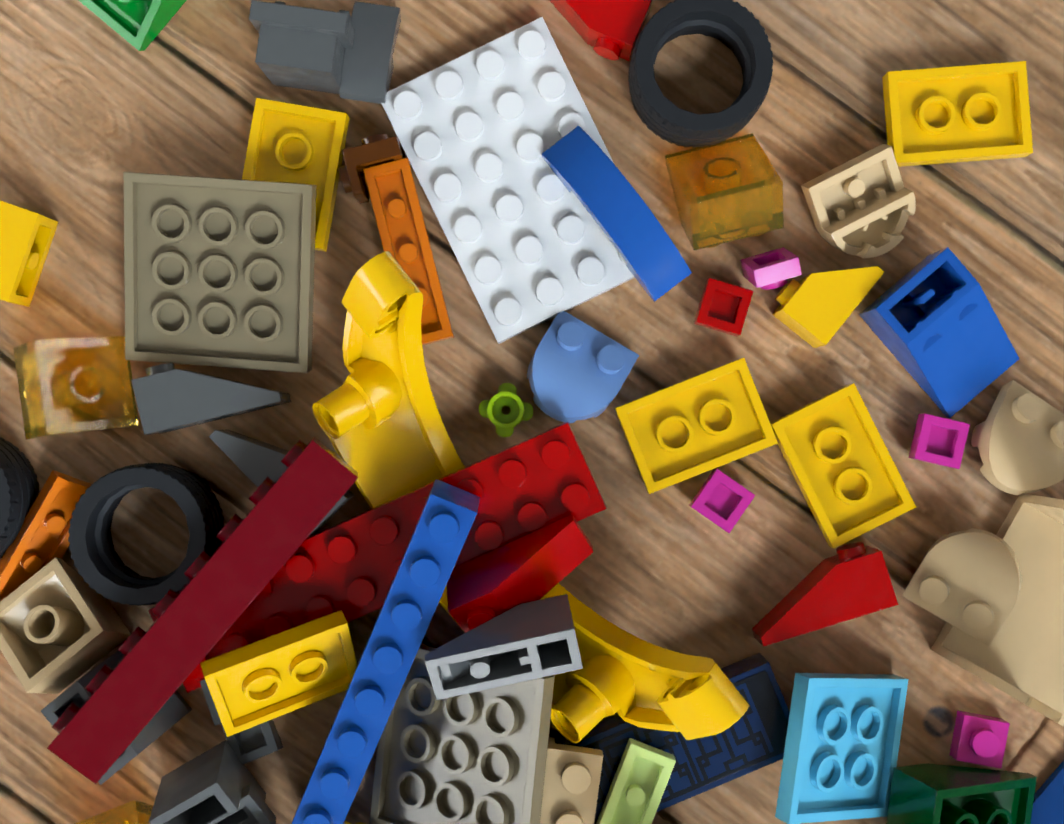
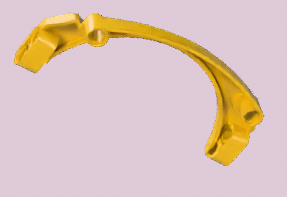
M389 251L382 252L366 262L355 273L342 299V304L348 310L346 313L342 351L344 365L351 374L347 376L342 386L321 398L312 406L313 414L318 424L327 434L339 457L358 472V479L355 481V484L371 509L465 467L445 429L429 384L421 334L423 294ZM559 583L541 598L568 595L583 669L552 675L555 678L550 721L567 740L573 743L580 742L603 718L612 716L616 712L625 722L637 727L680 732L686 740H693L725 731L735 724L748 710V702L713 659L682 654L644 641L594 612ZM446 585L439 603L451 616L448 612Z

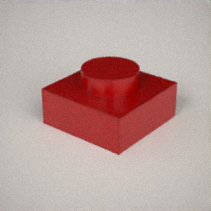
M708 278L694 324L733 336H740L754 291Z

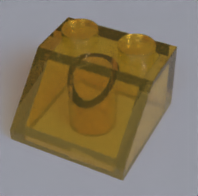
M753 133L724 140L714 145L696 147L665 155V162L681 225L693 250L712 248L722 243L750 236H760L766 232L784 228L783 181Z
M125 336L41 339L13 348L26 440L139 425L135 394L131 382L133 380L130 360H125Z

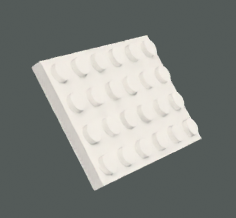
M543 17L387 92L386 102L381 104L498 344L555 317L558 312H566L635 278L627 268L626 260L572 191L569 192L542 157L543 152L579 125L613 162Z

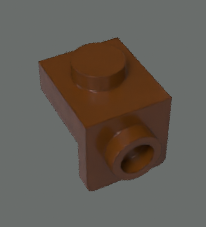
M387 134L368 136L361 141L362 145L342 150L346 165L338 167L345 193L353 192L354 197L360 204L369 202L363 176H365L363 169L404 159L403 150L397 136L391 138Z

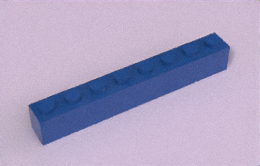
M435 479L291 824L344 823L478 513L479 496Z

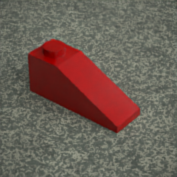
M549 0L588 45L594 47L593 50L598 55L609 60H618L620 57L629 61L635 43L642 31L652 4V0Z
M571 514L454 568L447 582L448 612L466 633L519 604L540 600L594 552L593 546Z
M854 542L838 547L836 549L837 555L825 558L752 628L754 638L764 647L898 605L882 551L868 545L864 546L863 542Z

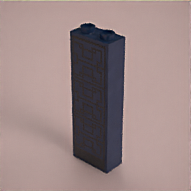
M757 653L721 668L748 702L749 707L735 724L719 734L686 740L680 732L637 727L625 722L616 712L612 716L603 718L578 743H573L564 736L555 738V743L600 749L603 751L594 824L597 823L629 738L673 754L676 759L657 812L783 759L790 711L769 662L760 653Z

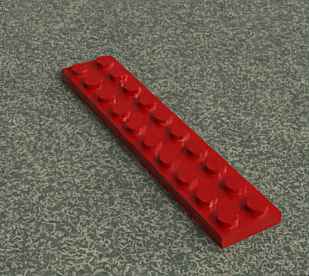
M568 421L438 479L480 497L478 513L454 568L571 514L578 522L607 509ZM435 481L306 538L201 662L342 610L348 623L382 608ZM152 607L148 612L153 622H155L158 617L151 612L154 608ZM200 663L183 682L187 693L200 688V681L205 680Z

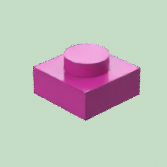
M784 247L740 260L743 276L756 288L760 287L765 290L776 289L788 283L787 279L802 275L799 257Z
M925 413L918 414L908 458L960 469L970 424Z
M715 468L689 506L730 533L756 495Z
M957 710L949 755L957 761L1002 769L1010 723L1002 718Z

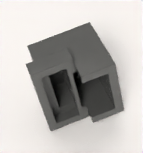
M251 0L249 20L259 33L255 62L271 83L276 86L339 94L345 48L353 49L355 35L349 11L339 10V12L286 5L282 1L270 3Z
M225 740L161 778L149 823L276 824V816L265 803L266 792L244 764L241 765L236 753Z

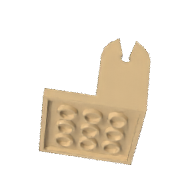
M1020 494L996 534L1015 552V558L1022 575L1021 588L1014 608L989 646L946 622L930 650L1064 727V499Z

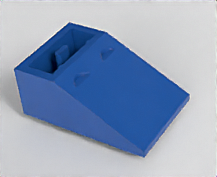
M948 247L925 257L859 314L947 418H951L1019 360L980 284Z

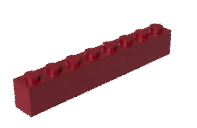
M315 436L307 445L299 439L280 461L287 467L280 477L274 482L267 476L248 498L255 504L243 519L235 513L216 535V537L223 541L211 556L202 551L184 572V575L191 580L178 594L173 589H170L151 611L158 618L148 630L144 631L138 626L118 649L125 656L117 666L112 669L105 664L85 687L92 694L81 707L72 702L52 725V728L59 733L47 747L48 750L96 784L358 479V472Z

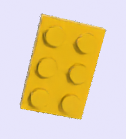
M1026 61L888 71L882 77L887 145L892 146L898 167L1021 158L1033 153Z
M256 98L242 180L317 185L315 250L327 252L340 178L338 167L342 166V150L345 149L350 118L347 113Z
M745 358L735 360L614 408L648 494L778 444Z
M854 383L847 384L770 423L778 446L829 547L834 549L916 508Z
M342 610L200 663L227 737L347 690L358 665L348 623Z

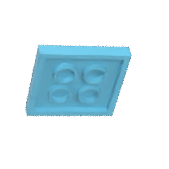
M795 673L775 814L776 818L787 824L887 817L893 769L897 767L909 679L895 674Z

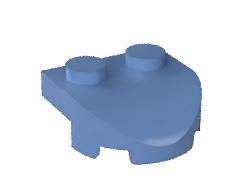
M565 311L558 312L539 343L528 366L527 379L529 378L530 387L534 394L533 400L545 414L561 422L568 421L569 423H574L576 420L596 418L607 409L616 397L639 355Z

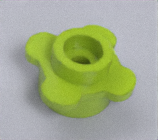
M511 383L501 384L496 395L490 400H483L479 405L480 415L483 418L490 419L496 426V433L500 437H510L514 433V427L521 421L530 420L533 416L532 405L521 400L516 394V387ZM504 406H509L511 409L507 415L502 413Z

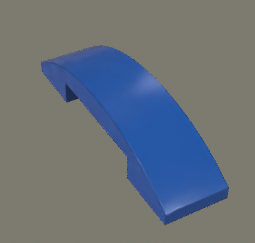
M579 125L542 153L543 159L569 192L572 191L626 260L627 268L654 302L692 273L664 228L636 190Z

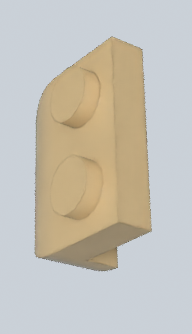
M881 144L801 185L812 219L820 236L833 247L861 258L877 257L896 247L904 238L901 232L906 225L908 216L915 214L916 201L914 191L904 188L892 146Z
M1014 380L1003 385L986 421L976 425L972 433L971 445L972 447H978L984 464L980 468L981 473L996 488L1013 495L1037 492L1059 483L1064 479V414Z
M970 528L966 531L945 534L936 540L902 596L989 646L1017 602L1022 575L1015 558V552L1003 539L988 531Z
M548 738L540 824H594L603 762L602 750L555 743V738Z

